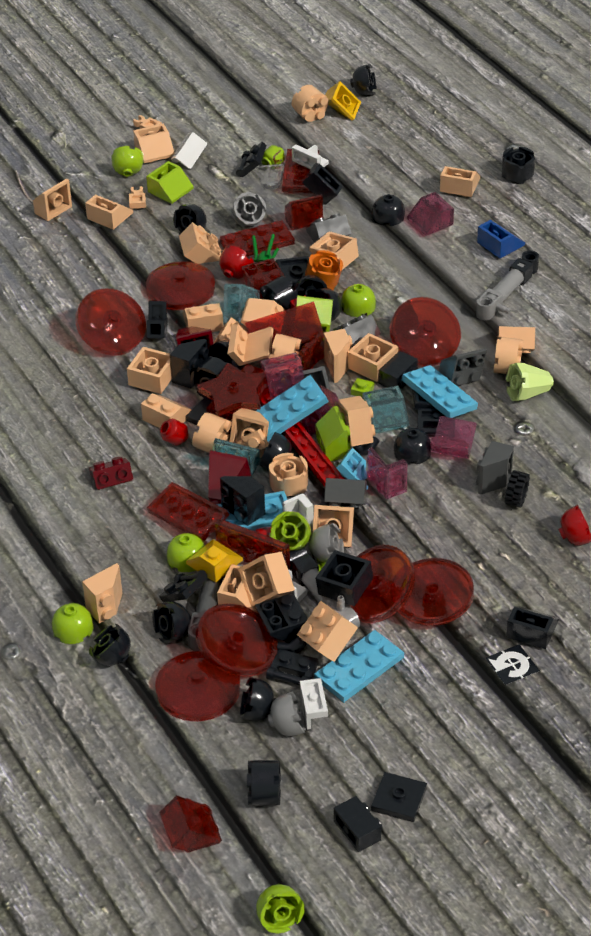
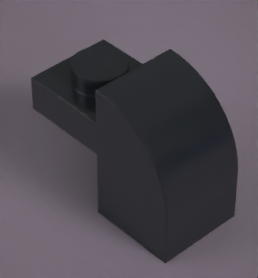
M149 300L147 338H165L168 327L167 301Z

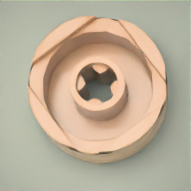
M313 85L302 86L300 88L301 91L299 93L296 92L292 98V108L308 122L324 118L329 99Z
M276 334L267 368L293 374L295 364L292 363L297 362L299 352L296 349L299 350L302 339Z
M498 336L494 373L507 374L510 364L521 363L523 340Z
M204 413L197 424L199 426L198 433L194 432L192 445L207 453H210V450L221 452L222 446L229 443L230 434L228 433L232 422L211 413Z
M282 453L275 456L273 462L269 464L271 489L274 492L284 491L286 497L305 493L308 485L307 461L300 455L299 457L294 456V453Z

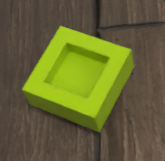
M357 378L351 388V395L368 399L374 389V382Z

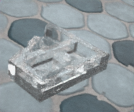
M284 164L262 165L254 169V173L263 189L273 190L280 188L285 171Z

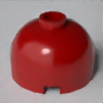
M230 245L229 248L226 246L222 251L219 265L226 277L241 279L250 273L254 267V261L252 258L248 259L246 257L247 253L244 250Z
M576 505L566 510L560 519L561 528L558 529L562 538H567L571 544L577 546L590 543L591 533L579 506Z

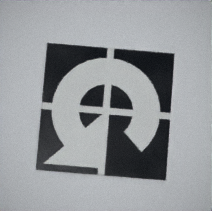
M520 644L485 658L505 685L540 671Z

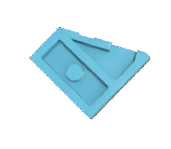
M351 448L336 468L347 479L365 480L367 478L366 460L354 448Z

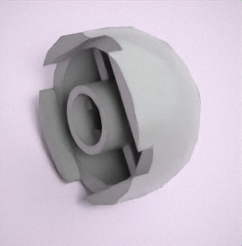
M245 192L236 198L232 213L239 224L251 227L263 220L266 204L260 195Z
M334 523L318 527L314 530L311 540L308 542L310 553H313V556L319 562L326 563L334 550L344 553L343 539H339L337 534L341 532Z
M293 691L277 697L271 705V714L268 715L270 726L276 727L277 731L284 736L300 735L305 733L304 730H306L302 709L299 710L296 704L299 701Z

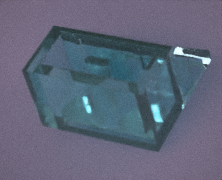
M224 284V324L231 317L242 324L240 321L247 299H260V290L243 284Z
M399 386L363 393V400L367 401L368 406L372 407L373 410L371 424L374 425L375 433L409 426L406 405Z
M215 438V451L247 458L252 477L260 463L259 449Z

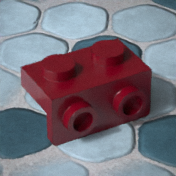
M123 457L112 458L111 462L104 463V461L96 462L92 467H88L97 489L133 480L130 462Z

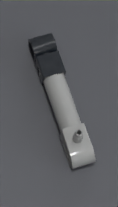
M532 250L523 252L522 259L518 258L510 266L509 273L493 289L488 288L477 299V318L480 320H490L498 311L510 313V308L503 305V301L520 284L524 285L532 277V274L538 271L539 254Z
M304 547L295 551L282 552L288 570H292V575L299 584L306 586L318 603L320 601L324 602L358 628L360 627V621L356 612L350 605L345 604L342 595L337 597V601L318 595L315 578L319 573V566Z

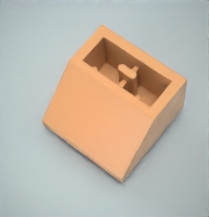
M164 123L133 130L134 145L143 152L144 163L168 159L174 155L170 135Z
M445 166L440 175V192L472 197L480 180V175L476 171Z
M96 194L85 203L88 220L113 230L133 214L132 209Z
M191 223L179 235L183 254L189 260L196 264L219 261L221 248L218 244V238L214 234L206 232L202 226Z
M231 564L217 592L218 609L257 619L259 614L255 607H251L238 570L242 566Z

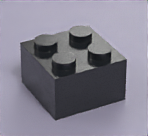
M334 550L315 578L318 595L336 601L337 597L342 595L345 604L355 606L373 579L371 561Z

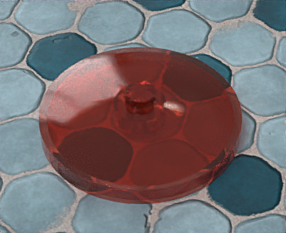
M181 261L162 265L151 272L146 280V292L149 299L153 301H167V309L171 310L198 307L207 302L215 291V279L212 272L206 267L193 262Z
M105 288L92 291L83 298L76 311V327L81 338L91 348L107 355L129 353L139 345L145 335L146 319L141 307L132 297L119 290Z
M417 297L407 300L398 307L390 322L391 340L394 345L398 346V352L402 351L417 358L418 365L421 366L441 364V360L451 357L455 353L460 343L461 329L456 316L446 305L432 298Z
M391 545L374 546L357 556L371 561L373 579L355 606L350 605L361 622L376 623L392 617L406 604L412 594L415 585L414 565L402 550Z
M442 558L422 559L409 564L398 573L392 584V600L398 613L405 619L420 625L436 626L452 622L469 609L474 598L473 580L468 571L458 563Z
M237 604L216 605L203 614L197 625L196 642L200 652L212 666L226 674L236 677L259 675L270 667L277 654V639L269 635L259 614L245 606Z
M191 651L172 658L160 669L155 682L156 696L161 707L170 715L186 721H206L226 713L236 703L241 686L240 676L234 664L224 656L209 651Z

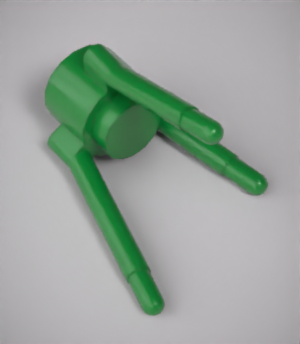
M275 234L271 235L267 251H262L259 255L255 235L252 236L254 262H257V266L261 269L271 268L272 262L279 251V248H276L272 256L270 254Z

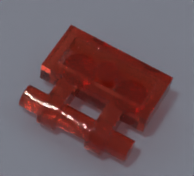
M321 331L319 334H315L309 343L307 342L302 346V349L299 351L298 372L312 369L319 360L324 358V332Z

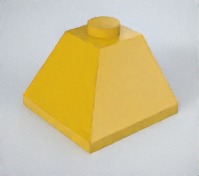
M339 81L328 89L325 94L329 99L328 105L353 121L361 101Z
M212 539L190 557L186 564L196 571L204 570L207 573V578L216 583L227 574L231 564L238 565L243 561V557Z

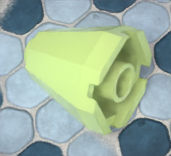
M525 363L510 364L506 375V382H510V386H507V393L512 401L526 400L549 391L553 386V377L548 371Z

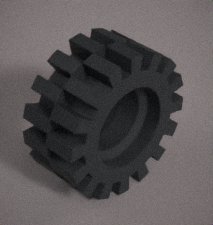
M516 470L512 471L505 492V504L519 508L523 506L527 496L526 493L528 492L530 474Z

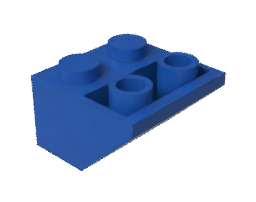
M492 220L478 226L477 243L498 258H502L525 246L524 241Z

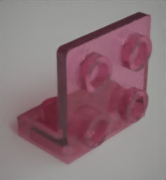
M296 352L260 361L266 375L271 400L304 379L301 359Z
M440 416L435 437H432L430 443L432 452L469 459L477 423Z
M369 448L367 477L376 485L378 492L382 493L386 499L407 492V462L402 459L386 465L375 450Z

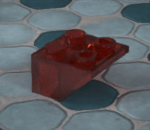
M322 194L291 201L285 205V220L292 231L310 227V223L315 222L314 220L323 218Z
M274 258L241 266L246 287L255 299H263L260 287L280 276H284Z
M176 795L159 812L172 848L192 852L219 844L222 841L219 828L212 816V810L206 804Z

